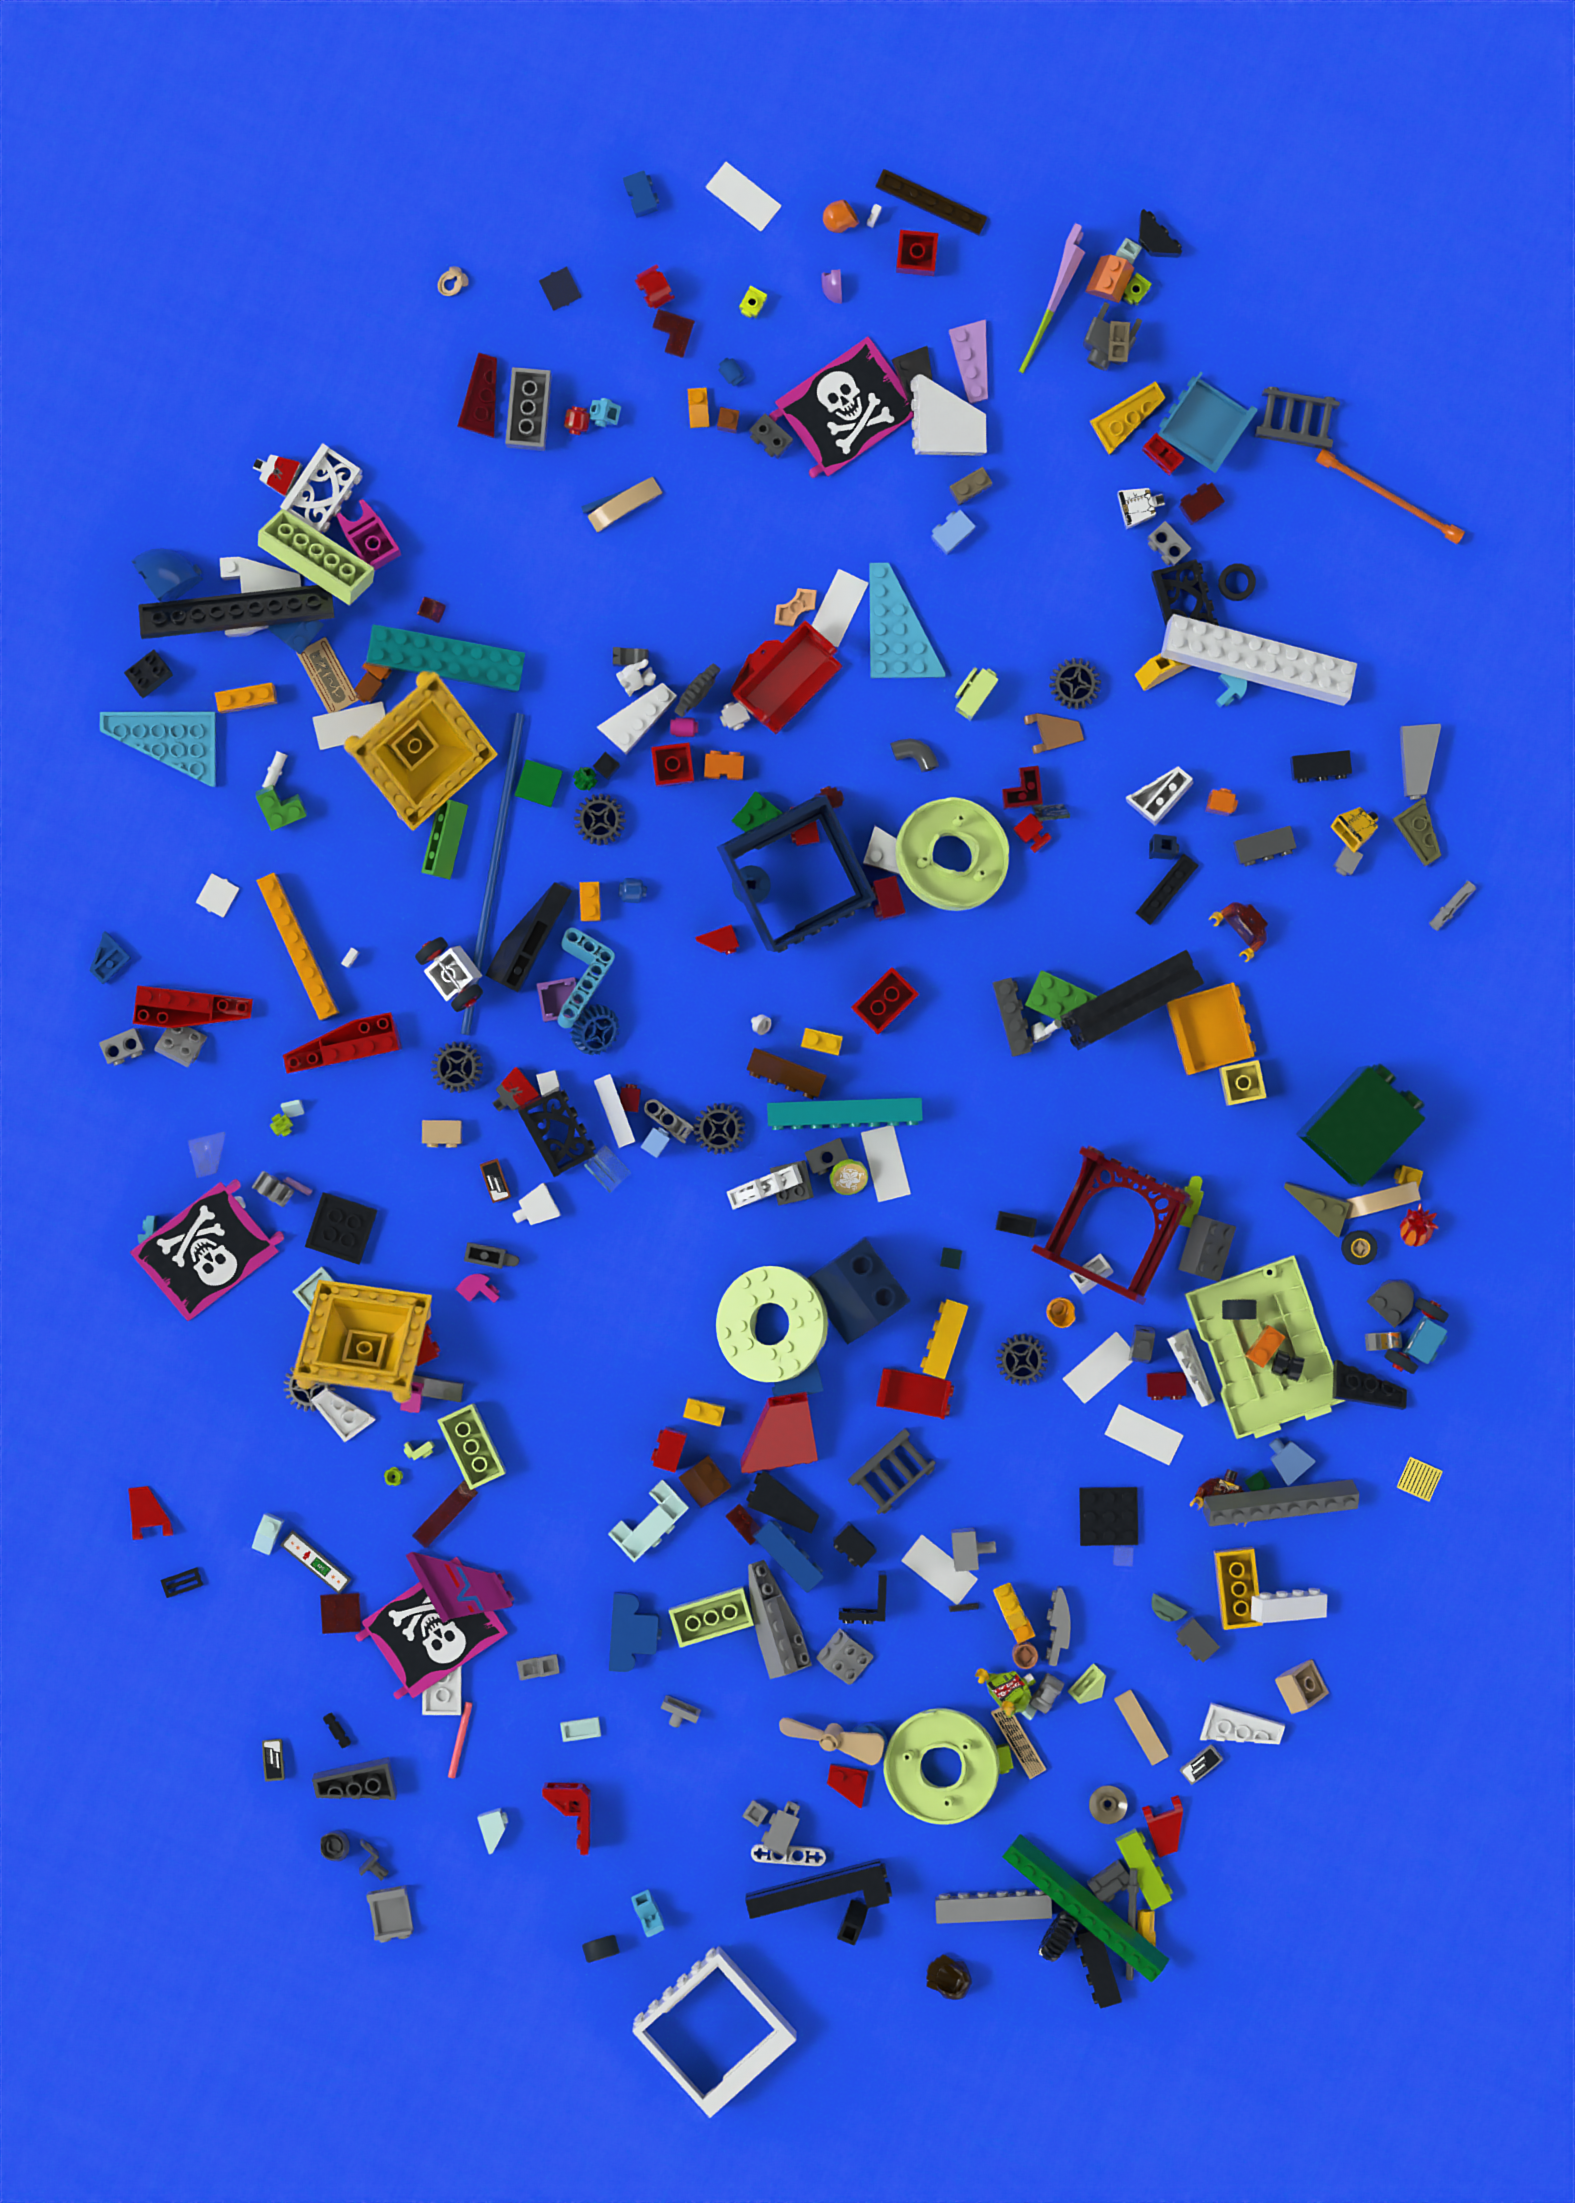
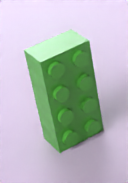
M1041 970L1024 1006L1053 1020L1058 1019L1061 1022V1015L1097 996Z

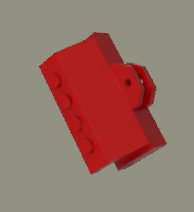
M805 620L783 643L779 640L764 641L752 653L751 667L754 672L733 693V696L759 722L776 735L843 667L833 657L838 651Z

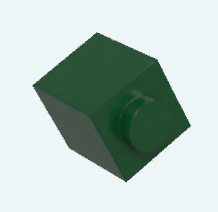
M1260 1469L1243 1478L1250 1491L1267 1490L1271 1487Z

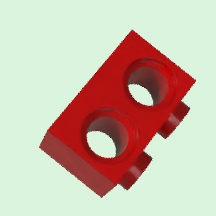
M1157 432L1141 450L1169 476L1185 459L1160 437Z

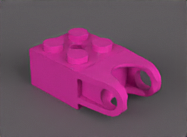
M361 499L359 504L363 510V515L358 521H349L341 513L336 514L356 556L374 567L375 571L399 557L401 553L380 517ZM374 544L377 547L373 549L371 545Z

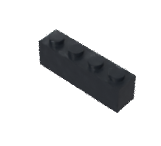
M1087 1928L1076 1931L1078 1936L1074 1938L1077 1949L1081 1948L1083 1956H1080L1083 1968L1087 1967L1089 1974H1086L1088 1985H1093L1095 1991L1091 1993L1094 2004H1099L1100 2009L1121 2003L1122 2000L1104 1942Z

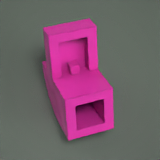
M481 1273L466 1277L455 1289L469 1302L480 1291L493 1303L501 1297L498 1295L500 1291L492 1284L490 1286L487 1285L491 1277Z

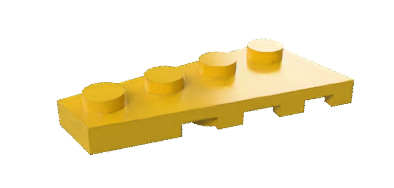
M1156 381L1089 421L1108 455L1165 399Z

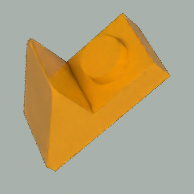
M707 387L688 389L690 428L710 427Z

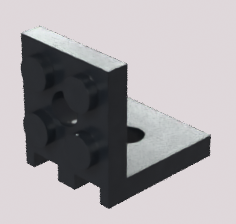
M878 1571L877 1609L839 1608L838 1616L842 1623L853 1624L854 1620L862 1621V1624H873V1621L885 1622L886 1571Z

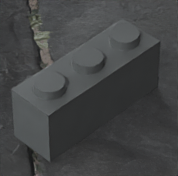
M1291 826L1233 842L1239 865L1244 863L1245 867L1256 864L1255 860L1261 858L1263 862L1274 859L1275 854L1281 853V856L1292 854V850L1297 848Z

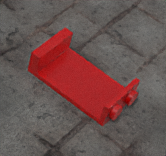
M883 1367L876 1406L944 1419L945 1415L949 1416L951 1405L947 1403L948 1398L953 1396L954 1386L951 1385L950 1380Z

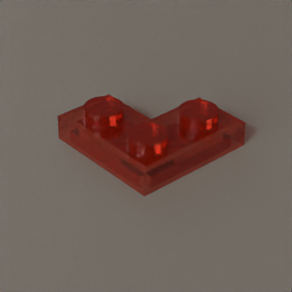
M658 309L652 328L670 334L665 353L683 359L695 321Z

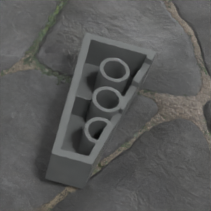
M389 1757L314 1773L312 1778L316 1798H372L371 1800H396L397 1789Z

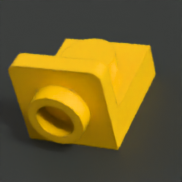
M1400 1165L1399 1168H1396L1393 1178L1396 1179L1395 1183L1399 1185L1416 1181L1419 1189L1423 1171Z

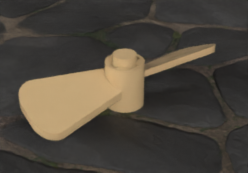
M786 1717L782 1718L779 1722L780 1731L784 1735L819 1741L820 1746L826 1751L838 1749L869 1765L877 1764L882 1757L884 1739L878 1733L844 1732L843 1728L836 1723L829 1724L825 1731Z

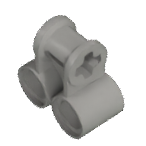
M1047 1673L1039 1688L1033 1694L1029 1704L1046 1714L1052 1708L1055 1698L1060 1695L1065 1683Z

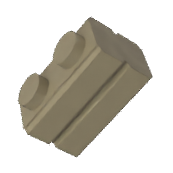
M981 467L949 487V491L959 506L980 494L982 490L985 491L990 488L992 481L985 469Z

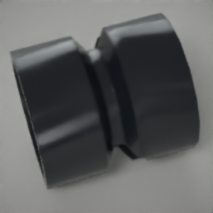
M1278 1350L1272 1364L1271 1374L1281 1377L1286 1375L1287 1379L1297 1382L1300 1378L1305 1358L1296 1355L1290 1357L1289 1353Z

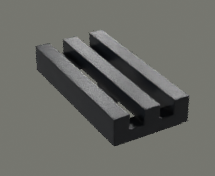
M198 1567L161 1579L166 1598L203 1586ZM191 1573L195 1574V1576L170 1584L168 1586L166 1585V1582L186 1576ZM194 1580L198 1582L171 1593L168 1590Z

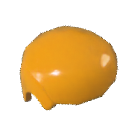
M1055 1298L1047 1306V1318L1056 1327H1069L1076 1319L1075 1307L1067 1298Z

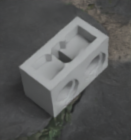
M1166 521L1147 538L1149 541L1147 543L1154 552L1158 551L1162 555V561L1168 566L1170 564L1171 566L1176 565L1191 550V547ZM1156 535H1165L1166 542H1158ZM1171 548H1177L1179 550V556H1171L1169 550Z
M132 1028L99 1042L107 1064H114V1066L124 1063V1059L131 1056L133 1059L141 1056V1051L146 1050L137 1028ZM130 1039H134L137 1043L136 1047L132 1050L128 1047ZM114 1046L119 1049L116 1057L110 1054V1050Z

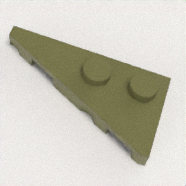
M1286 1182L1284 1188L1331 1233L1339 1238L1350 1202Z

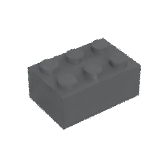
M1195 1214L1178 1270L1220 1282L1236 1226Z

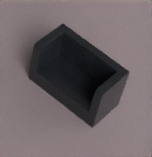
M998 1211L995 1230L1033 1238L1037 1219Z

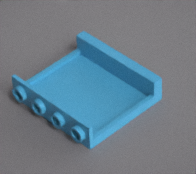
M1200 371L1197 377L1192 376L1187 386L1189 389L1187 391L1183 390L1178 397V400H1180L1178 405L1174 403L1169 410L1170 417H1164L1159 427L1162 429L1158 435L1216 473L1258 409L1251 406L1247 411L1202 381L1200 377L1203 373Z

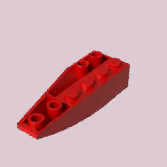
M137 986L133 1024L178 1028L251 1018L253 999Z
M389 1012L353 1020L284 1054L283 1059L288 1074L402 1049L393 1015Z

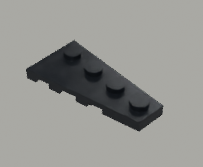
M1334 1361L1333 1399L1404 1410L1406 1409L1407 1390L1386 1380L1377 1379L1372 1374L1363 1373L1356 1367L1347 1366L1342 1361Z

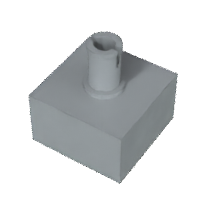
M974 1527L951 1529L954 1568L956 1572L979 1570V1554L996 1553L995 1541H976Z

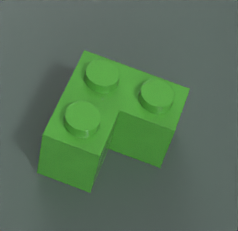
M273 784L256 791V799L271 831L307 816L306 808L299 794L281 801Z

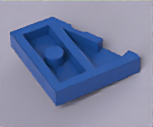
M106 931L102 933L100 945L96 950L95 959L89 970L103 985L131 959Z

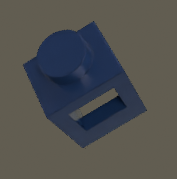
M1154 834L1149 841V859L1172 860L1179 852V844H1176L1177 837Z

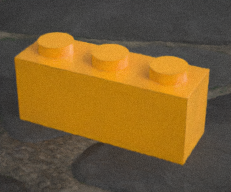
M272 682L215 692L218 712L221 714L278 704L275 685Z

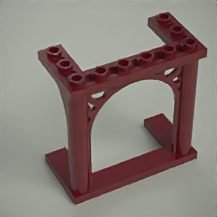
M1090 1145L1087 1148L1082 1146L1079 1154L1083 1156V1164L1069 1199L1045 1248L1034 1244L1031 1251L1144 1305L1146 1301L1144 1295L1187 1207L1191 1208L1194 1201L1190 1199L1191 1195L1178 1187L1174 1188L1164 1182L1160 1185L1155 1182L1156 1178L1148 1174L1143 1177L1138 1174L1139 1170L1128 1166L1126 1169L1121 1166L1122 1162L1111 1158V1160L1105 1159V1154ZM1104 1170L1108 1171L1111 1175V1181L1108 1184L1103 1183L1101 1180V1173ZM1114 1172H1116L1118 1178L1121 1179L1122 1177V1181L1120 1183L1115 1181ZM1095 1178L1099 1184L1098 1188H1093V1185L1096 1183L1094 1182ZM1134 1184H1138L1137 1189H1134ZM1112 1187H1124L1139 1193L1149 1203L1155 1219L1153 1238L1128 1289L1060 1257L1085 1204L1096 1193ZM1150 1192H1152V1194L1154 1195L1158 1193L1161 1194L1157 1195L1154 1199H1151L1149 1197ZM1160 1199H1167L1169 1203L1164 1209H1157L1155 1204ZM1167 1213L1166 1216L1163 1215V1220L1159 1219V1214Z

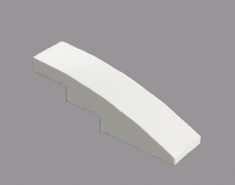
M796 1164L727 1191V1195L734 1210L801 1184L803 1181Z

